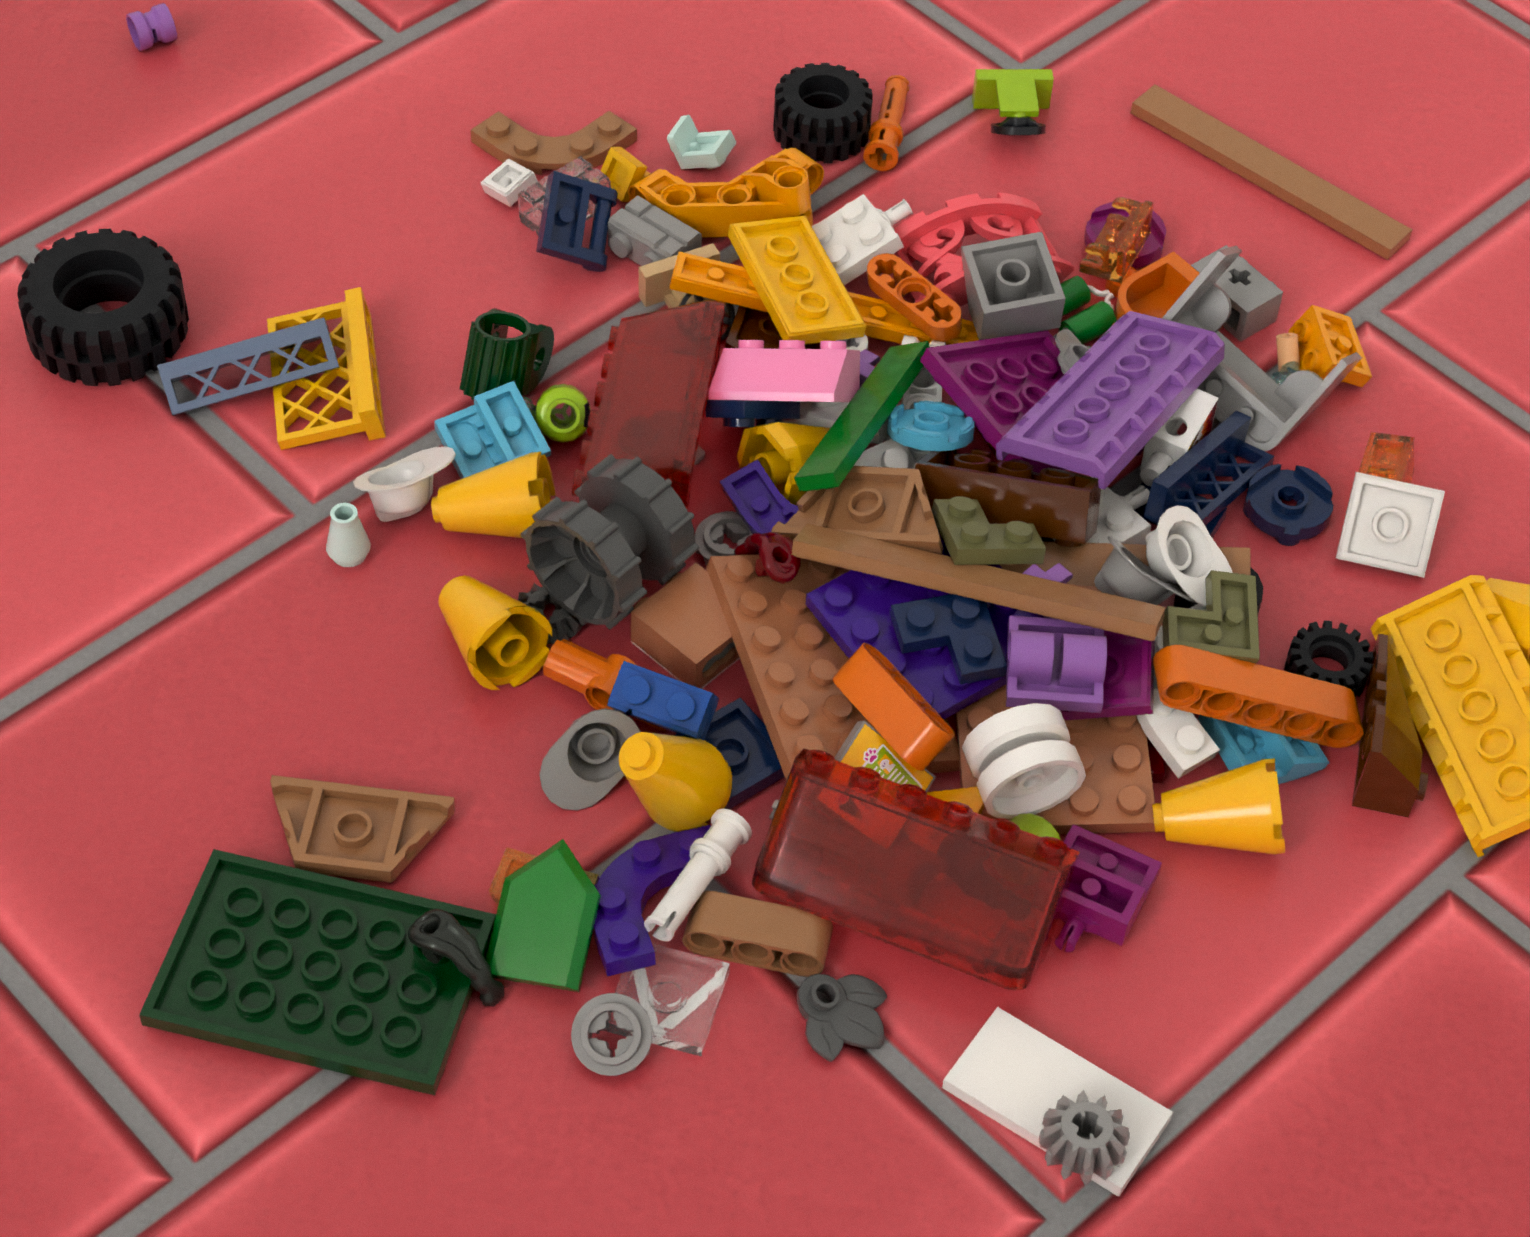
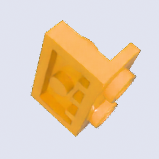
M1311 305L1289 329L1288 333L1298 334L1300 370L1313 371L1324 380L1341 359L1357 352L1362 359L1341 382L1363 387L1372 378L1351 317Z

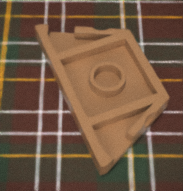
M853 466L839 487L807 491L798 500L797 506L799 510L785 525L778 521L771 531L783 534L794 540L806 523L937 554H942L943 545L919 469Z
M272 775L270 780L272 793L294 867L324 875L392 883L455 812V798L450 796Z

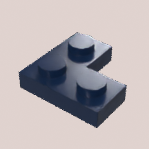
M706 400V417L723 418V426L754 427L755 419L756 426L782 422V419H800V402Z
M949 594L891 605L890 617L902 654L948 646L960 684L1006 675L1007 663L986 602Z

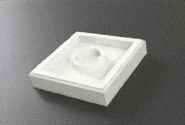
M1356 472L1335 558L1424 578L1445 491Z

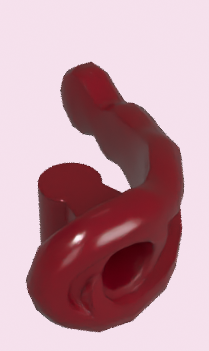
M754 533L734 550V555H757L759 553L760 559H757L755 563L756 575L758 577H770L773 581L781 584L792 581L797 576L801 566V558L791 555L793 540L779 533Z

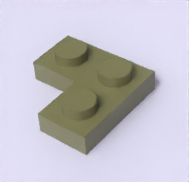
M963 496L951 499H934L932 513L935 523L954 565L1043 564L1046 547L1033 523L1010 521L1007 524H989L977 499Z
M1211 570L1205 578L1206 611L1167 606L1165 609L1162 623L1163 648L1176 644L1185 645L1255 664L1259 661L1256 576Z

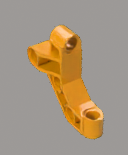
M785 148L729 182L687 183L665 169H657L631 185L628 189L630 201L637 195L697 230L702 234V237H728L730 224L804 215L807 217L810 225L813 226L810 195L821 185L824 178L823 166L797 148Z

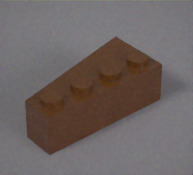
M957 449L938 452L930 451L915 463V469L920 471L931 510L934 499H951L957 496L977 499L989 524H1007L1010 521L1033 523L1040 537L1055 539L1056 544L1065 547L1081 546L1097 532L1101 489L1098 488V479L1052 467L1040 470V473L1033 472V466L1027 461L1014 458L996 463L990 461L991 452L978 449L971 450V454L956 453Z

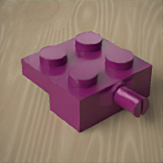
M1073 824L1062 843L1061 850L1055 849L1037 882L1032 906L1065 922L1059 936L1055 939V944L1060 950L1063 949L1067 941L1065 952H1073L1083 931L1096 934L1122 946L1160 873L1162 862Z

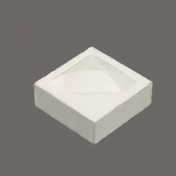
M508 158L480 183L486 194L511 207L538 183V180L533 171Z

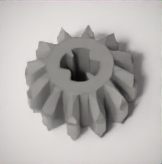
M1084 1090L1078 1094L1076 1103L1063 1095L1057 1101L1056 1109L1049 1108L1044 1114L1042 1122L1044 1129L1040 1131L1039 1144L1041 1148L1047 1149L1045 1155L1047 1166L1063 1165L1061 1170L1063 1180L1071 1176L1072 1172L1080 1173V1178L1084 1185L1091 1181L1094 1172L1106 1181L1112 1174L1113 1166L1120 1167L1125 1160L1127 1154L1125 1146L1128 1145L1130 1138L1129 1128L1121 1125L1123 1121L1122 1109L1106 1110L1107 1101L1105 1095L1098 1099L1096 1103L1089 1102Z

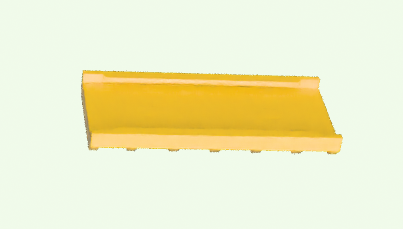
M1469 575L1377 618L1370 629L1375 640H1377L1379 633L1389 637L1414 724L1477 857H1481L1484 855L1483 849L1530 829V666L1485 577L1482 575Z

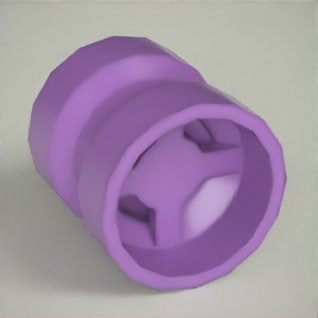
M164 3L152 6L149 12L135 11L126 15L131 38L139 51L151 48L155 42L169 43L177 40L174 20Z

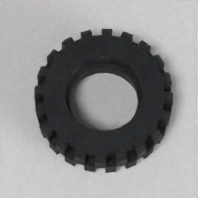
M99 229V233L87 234V230L75 233L74 238L66 240L63 237L55 241L52 245L53 248L50 250L44 248L34 258L35 264L29 263L24 271L22 280L18 285L17 295L30 350L34 357L41 361L43 367L55 375L59 372L60 377L73 383L77 379L82 380L83 384L87 386H98V383L108 382L109 386L121 385L122 380L130 378L133 381L145 377V372L151 369L154 372L157 371V365L166 363V357L172 358L181 347L180 343L186 338L189 317L178 264L173 261L172 255L165 248L158 246L155 241L145 236L137 238L134 232L122 230L121 233H113L111 229ZM101 302H127L126 305L108 312H80L91 305Z

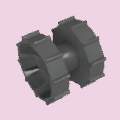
M612 454L608 455L587 472L589 479L574 491L579 497V503L573 501L562 502L559 497H555L532 516L535 522L520 534L526 542V552L530 561L527 567L534 571L542 586L551 596L550 601L552 603L557 602L567 612L577 617L583 626L587 623L606 625L611 630L634 610L632 605L647 594V590L642 587V579L658 580L661 585H664L686 566L685 561L700 549L699 545L695 543L694 528L691 521L695 517L694 514L687 511L681 498L671 487L672 481L670 479L665 480L653 469L644 465L638 456L631 460L627 458L615 459Z

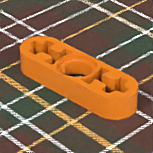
M879 254L869 261L867 276L870 289L912 324L936 341H949L960 334L962 330V314L960 306L894 254ZM914 291L921 292L926 296L917 303H910L903 299L907 293ZM935 316L940 319L938 322H935Z

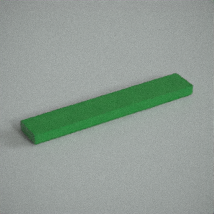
M928 341L892 346L887 350L794 477L799 491L805 492L840 486L924 367L920 359L926 348L930 347Z

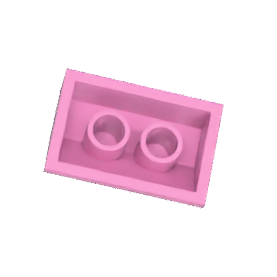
M738 340V348H723L708 390V400L850 402L860 388V350L846 349V341H820V349H805V341L779 340V349H764V340Z

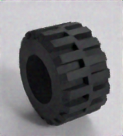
M821 62V65L810 63L805 64L804 68L796 67L792 69L790 74H784L780 78V83L775 88L773 131H775L774 137L776 141L781 142L783 150L785 148H797L814 161H824V164L833 163V160L837 159L839 161L847 160L848 155L855 156L861 151V147H865L868 142L873 102L872 89L868 88L869 83L865 78H859V73L854 70L848 71L842 65L832 66L830 63Z

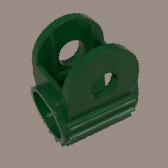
M497 308L479 315L475 322H471L460 390H463L464 395H468L474 400L476 395L514 381L521 395H527L538 386L549 365L554 345L553 329L543 324L535 325L529 323L517 314L505 312ZM508 326L521 331L523 335L507 338Z

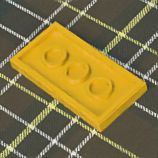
M805 215L730 224L728 237L782 340L805 341L806 345L820 343V341L864 337L866 324Z

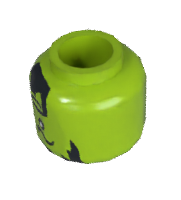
M567 384L553 385L543 391L537 400L535 409L537 425L543 435L553 441L562 443L574 441L582 436L589 427L591 420L589 401L584 393L575 386ZM565 403L562 409L556 408L558 404ZM570 406V408H571V413H570V415L568 416V414L566 413V410H567V408ZM556 414H562L564 418H559Z

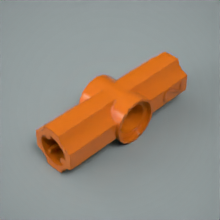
M557 639L549 650L543 665V674L584 694L587 702L595 710L612 709L607 704L621 665L624 661L636 664L631 659L620 654H612L606 659L566 639L561 641ZM642 721V722H644V723H646V724H648V725H650V726H652V727H654V728H657V729H659V730H661V731H663V732H665V731L667 730V729L658 727V726H656V725L647 723V722H645V721Z

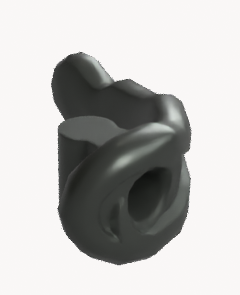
M433 909L421 915L410 926L408 937L411 943L422 948L424 956L430 962L437 964L445 956L452 960L458 970L470 979L472 987L480 992V999L483 1005L495 1006L501 1001L504 996L503 984L492 978L491 967L481 953L477 939L460 925L452 914L440 909Z

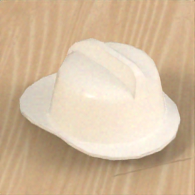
M446 446L421 450L386 467L365 472L353 481L355 488L361 491H368L376 516L380 521L388 522L408 517L421 511L429 502L433 494L434 474L447 467L454 460L456 454L453 448Z
M1177 505L1166 509L1159 519L1157 528L1145 536L1147 543L1146 558L1154 575L1164 582L1179 584L1188 597L1203 607H1206L1205 578L1210 571L1233 573L1226 557L1210 536L1205 524L1198 514L1188 507Z

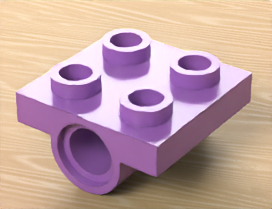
M1010 615L1007 638L1006 707L1039 703L1050 704L1062 711L1101 713L1103 707V683L1107 662V638L1104 636V630L1055 618Z

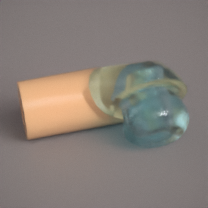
M1283 333L1276 336L1278 372H1274L1270 377L1279 385L1289 375L1300 370L1298 334Z

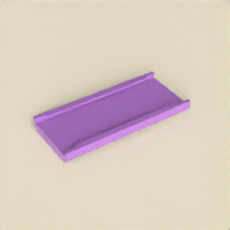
M1133 311L1127 312L996 444V459L1003 461L1010 453L1098 478V488L1105 490L1224 359L1225 343L1213 331Z

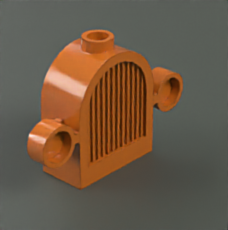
M1173 251L1139 271L1126 264L1112 266L1107 272L1105 289H1108L1117 298L1114 312L1117 320L1129 311L1162 318L1199 275V272Z

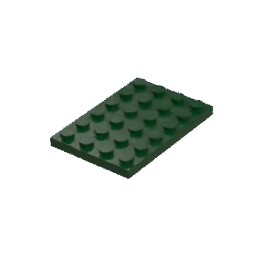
M213 849L139 1014L143 1026L435 1095L474 988L471 985L470 979L458 970L452 960L444 956L437 964L430 962L424 956L422 948L411 943L408 937V930L427 911L433 909L446 911L452 914L459 924L477 939L481 953L485 958L496 914Z

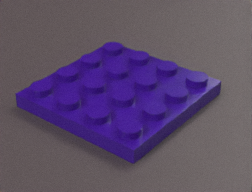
M939 533L943 545V552L941 555L950 556L945 546V543ZM999 564L988 565L1002 569V567ZM850 570L806 594V606L848 658L854 654L863 642L872 645L900 671L943 719L950 717L1006 685V675L960 684L948 646L902 654L890 617L891 605L949 595L950 593ZM986 602L1007 663L1009 616L1044 617L1039 614Z

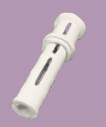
M724 808L717 809L711 817L712 825L704 837L696 839L690 846L689 856L691 859L652 914L644 921V926L648 932L652 931L656 924L659 925L652 936L661 941H670L713 877L720 876L731 866V856L739 845L746 844L751 838L752 829L749 823L738 813Z

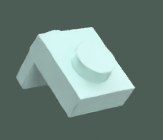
M690 115L681 116L667 135L670 149L674 153L681 170L696 168L715 169L720 167L737 143L731 130L699 133Z

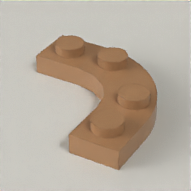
M499 111L471 129L472 143L502 163L509 158L538 175H542V169H567V175L593 169L604 163L610 147L626 149L637 141V128L611 111L606 112L577 132L558 137L537 135L526 130Z

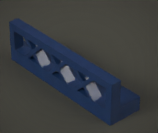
M1236 410L1155 478L1150 489L1144 517L1158 524L1161 515L1166 509L1179 505L1190 508L1207 525L1249 487L1250 480L1255 473L1272 465L1275 457L1245 442L1251 417ZM1239 456L1252 463H1237L1235 458ZM1215 476L1232 477L1233 481H1217ZM1194 494H1211L1213 499H1196Z

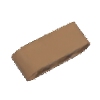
M704 891L690 910L682 941L688 950L701 956L809 977L822 973L824 969L833 924L828 917L815 911L717 891Z

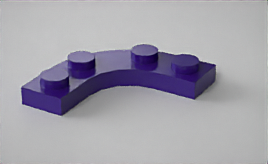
M758 459L720 480L722 490L753 534L771 532L773 526L778 521L785 525L799 510L797 505L790 503L778 491Z
M711 825L640 841L617 857L600 876L595 886L601 898L593 935L607 976L656 965L655 950L648 931L644 926L642 912L647 901L660 889L674 883L691 859L689 856L690 846L696 839L703 838Z

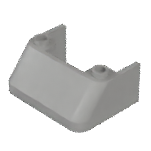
M1237 246L1219 250L1161 319L1213 331L1225 343L1224 359L1197 389L1219 398L1215 418L1221 423L1236 410L1250 416L1251 421L1245 442L1263 451H1269L1278 446L1322 404L1362 357L1355 352L1341 359L1324 380L1313 371L1299 370L1289 375L1281 385L1275 382L1218 331L1228 320L1232 305L1227 293L1216 282L1242 252Z

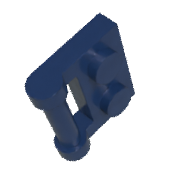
M557 171L549 174L536 252L580 264L583 268L590 271H605L608 256L604 254L608 234V221L611 207L616 205L617 191ZM591 200L595 204V211L588 249L582 247L588 203Z

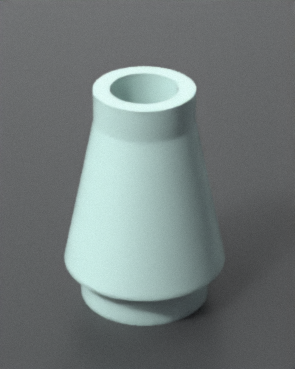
M339 503L330 511L331 521L326 552L336 564L342 567H354L366 559L371 548V542L358 517L357 508L350 503Z

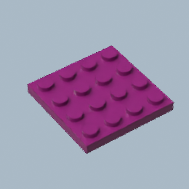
M1048 330L926 348L920 359V362L930 372L935 382L942 386L957 404V407L967 417L973 418V421H975L974 425L995 450L999 440L1064 375L1057 359L1060 350L1057 347L1055 338ZM1145 446L1138 452L1136 456L1141 455ZM1010 453L1004 458L1005 461L1014 458L1027 461L1033 466V472L1040 473V470L1050 467L1065 470Z

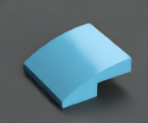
M514 381L474 396V405L434 421L435 431L443 446L453 448L456 454L452 463L460 479L531 452H541V455L545 454L546 457L551 455V449Z
M1202 715L1198 717L1202 727L1220 749L1218 753L1228 770L1262 759L1275 758L1278 784H1282L1325 769L1330 763L1317 743Z

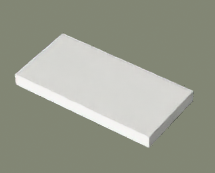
M999 1007L995 1009L946 1075L942 1086L944 1090L1045 1152L1047 1149L1040 1147L1039 1135L1040 1131L1044 1129L1042 1124L1043 1117L1049 1108L1056 1109L1057 1101L1063 1095L1076 1103L1078 1094L1083 1090L1089 1102L1096 1103L1098 1099L1105 1095L1107 1111L1122 1109L1123 1121L1121 1125L1129 1128L1130 1138L1128 1145L1125 1146L1127 1154L1123 1164L1120 1167L1113 1166L1112 1174L1106 1181L1094 1172L1091 1180L1118 1197L1171 1121L1173 1114L1171 1110Z

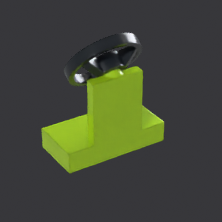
M975 69L972 94L973 109H999V116L1007 117L1001 123L991 124V133L1003 135L1045 134L1046 125L1037 123L1031 117H1038L1039 109H1049L1054 81L1052 69Z

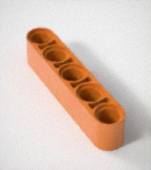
M1176 644L1164 647L1155 653L1153 657L1160 701L1170 708L1333 748L1351 746L1361 740L1364 735L1355 694L1350 688L1185 645Z

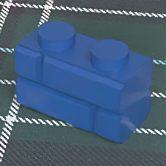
M624 661L607 706L636 719L675 733H681L686 737L704 740L719 698L712 692Z

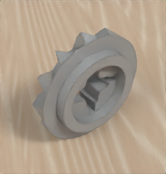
M725 511L715 513L705 518L698 525L695 532V543L699 545L700 549L696 553L703 556L706 565L710 556L734 555L735 549L729 548L727 544L723 543L724 533L733 543H737V546L743 544L746 538L753 534L737 512Z
M607 993L592 998L581 1007L572 1024L571 1041L576 1056L588 1069L601 1075L618 1076L635 1070L645 1057L650 1054L654 1031L648 1012L636 1000L623 994ZM611 1013H613L618 1028L633 1032V1036H626V1039L618 1040L615 1057L612 1055L608 1042L599 1038H592V1034H600V1031L608 1030Z

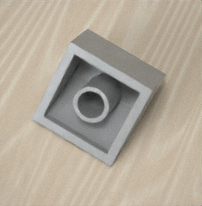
M1042 232L961 247L968 308L979 340L1060 328L1066 298Z

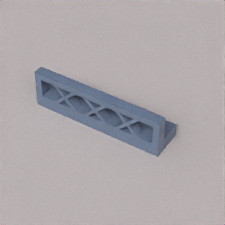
M323 317L157 365L172 415L174 416L340 368L325 318ZM322 339L328 361L310 366L295 357L302 345ZM294 347L291 355L283 351ZM277 353L288 359L280 375L268 378L254 370L262 356ZM252 360L249 367L241 363ZM293 362L303 367L302 369L288 372ZM236 365L245 370L246 373L237 388L226 390L212 382L220 368ZM210 372L207 379L200 376V374ZM251 374L262 379L261 381L246 385ZM194 377L204 383L195 400L179 404L173 382ZM210 386L220 391L219 393L205 396Z

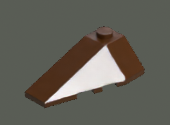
M1379 633L1373 649V665L1366 685L1362 718L1364 735L1359 742L1352 806L1409 817L1415 800L1423 801L1428 784V773L1421 772L1423 752L1389 637Z

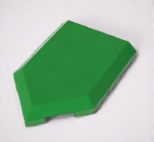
M564 839L505 878L486 955V961L491 967L492 978L574 992L580 991L601 895Z

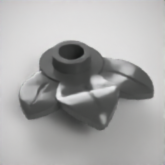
M815 974L806 978L798 988L797 1004L800 1013L807 1019L805 1036L812 1049L829 1062H832L838 1056L844 1043L864 1049H880L884 1045V1027L880 1016L874 1009L887 998L886 992L876 982L855 974L844 976L838 980L825 974ZM816 991L825 994L829 998L830 1003L820 1001Z

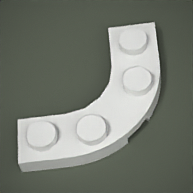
M1199 604L1189 608L1206 611V607ZM1162 625L1155 638V653L1163 648ZM1154 671L1153 714L1137 715V719L1150 742L1179 779L1213 759L1220 749L1193 713L1170 708L1160 701Z

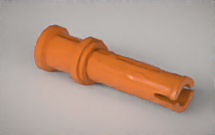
M892 75L887 78L878 120L873 122L869 128L868 137L870 143L864 149L863 158L870 168L877 171L890 170L898 163L899 152L897 147L902 143L904 134L900 123L907 93L910 88L908 86L909 81L901 75ZM884 153L887 154V155H886V159H885V160H882V159H883V154H884Z

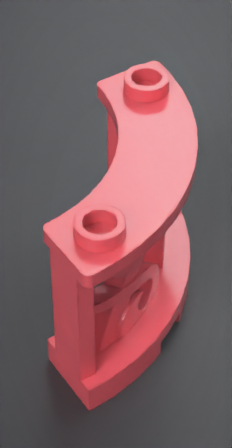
M978 193L946 200V208L935 211L927 216L924 211H921L894 228V231L899 235L904 245L894 255L901 258L913 269L912 263L917 260L923 263L917 272L924 278L937 269L934 274L933 285L960 307L968 303L962 256L955 253L961 247L964 236L979 234L993 241L1042 232L1060 284L1074 271L1071 262L1059 257L1037 221L1042 215L1037 204L1027 198L1014 194L998 193L996 198L981 199ZM911 292L915 300L914 303L920 302L926 297L921 292Z

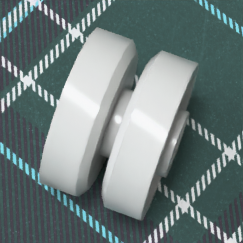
M1039 703L1015 706L999 712L978 724L967 735L962 749L973 777L978 779L977 787L988 814L1004 819H1012L1021 813L1037 814L1068 799L1081 787L1086 777L1085 769L1076 747L1069 743L1071 740L1069 730L1059 709L1050 704Z

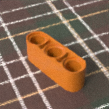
M863 642L832 678L838 689L908 764L917 770L924 771L955 737V732L939 713L879 650L868 643Z

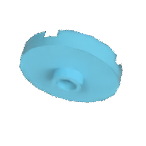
M919 401L914 403L913 409L904 410V404L898 405L893 409L888 417L887 434L892 440L906 447L936 452L951 451L966 447L973 441L975 421L970 416L965 418L964 412L957 406L942 402Z

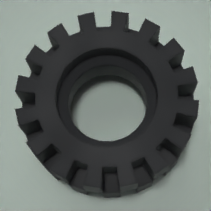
M1324 621L1322 628H1319L1317 622L1309 623L1307 630L1302 627L1298 630L1296 637H1293L1284 670L1345 686L1354 692L1356 698V696H1361L1373 665V652H1368L1370 644L1367 639L1359 642L1361 633L1354 629L1351 634L1346 633L1348 625L1340 623L1338 629L1332 628V621ZM1317 657L1330 658L1340 663L1345 670L1329 671L1318 666L1312 659Z

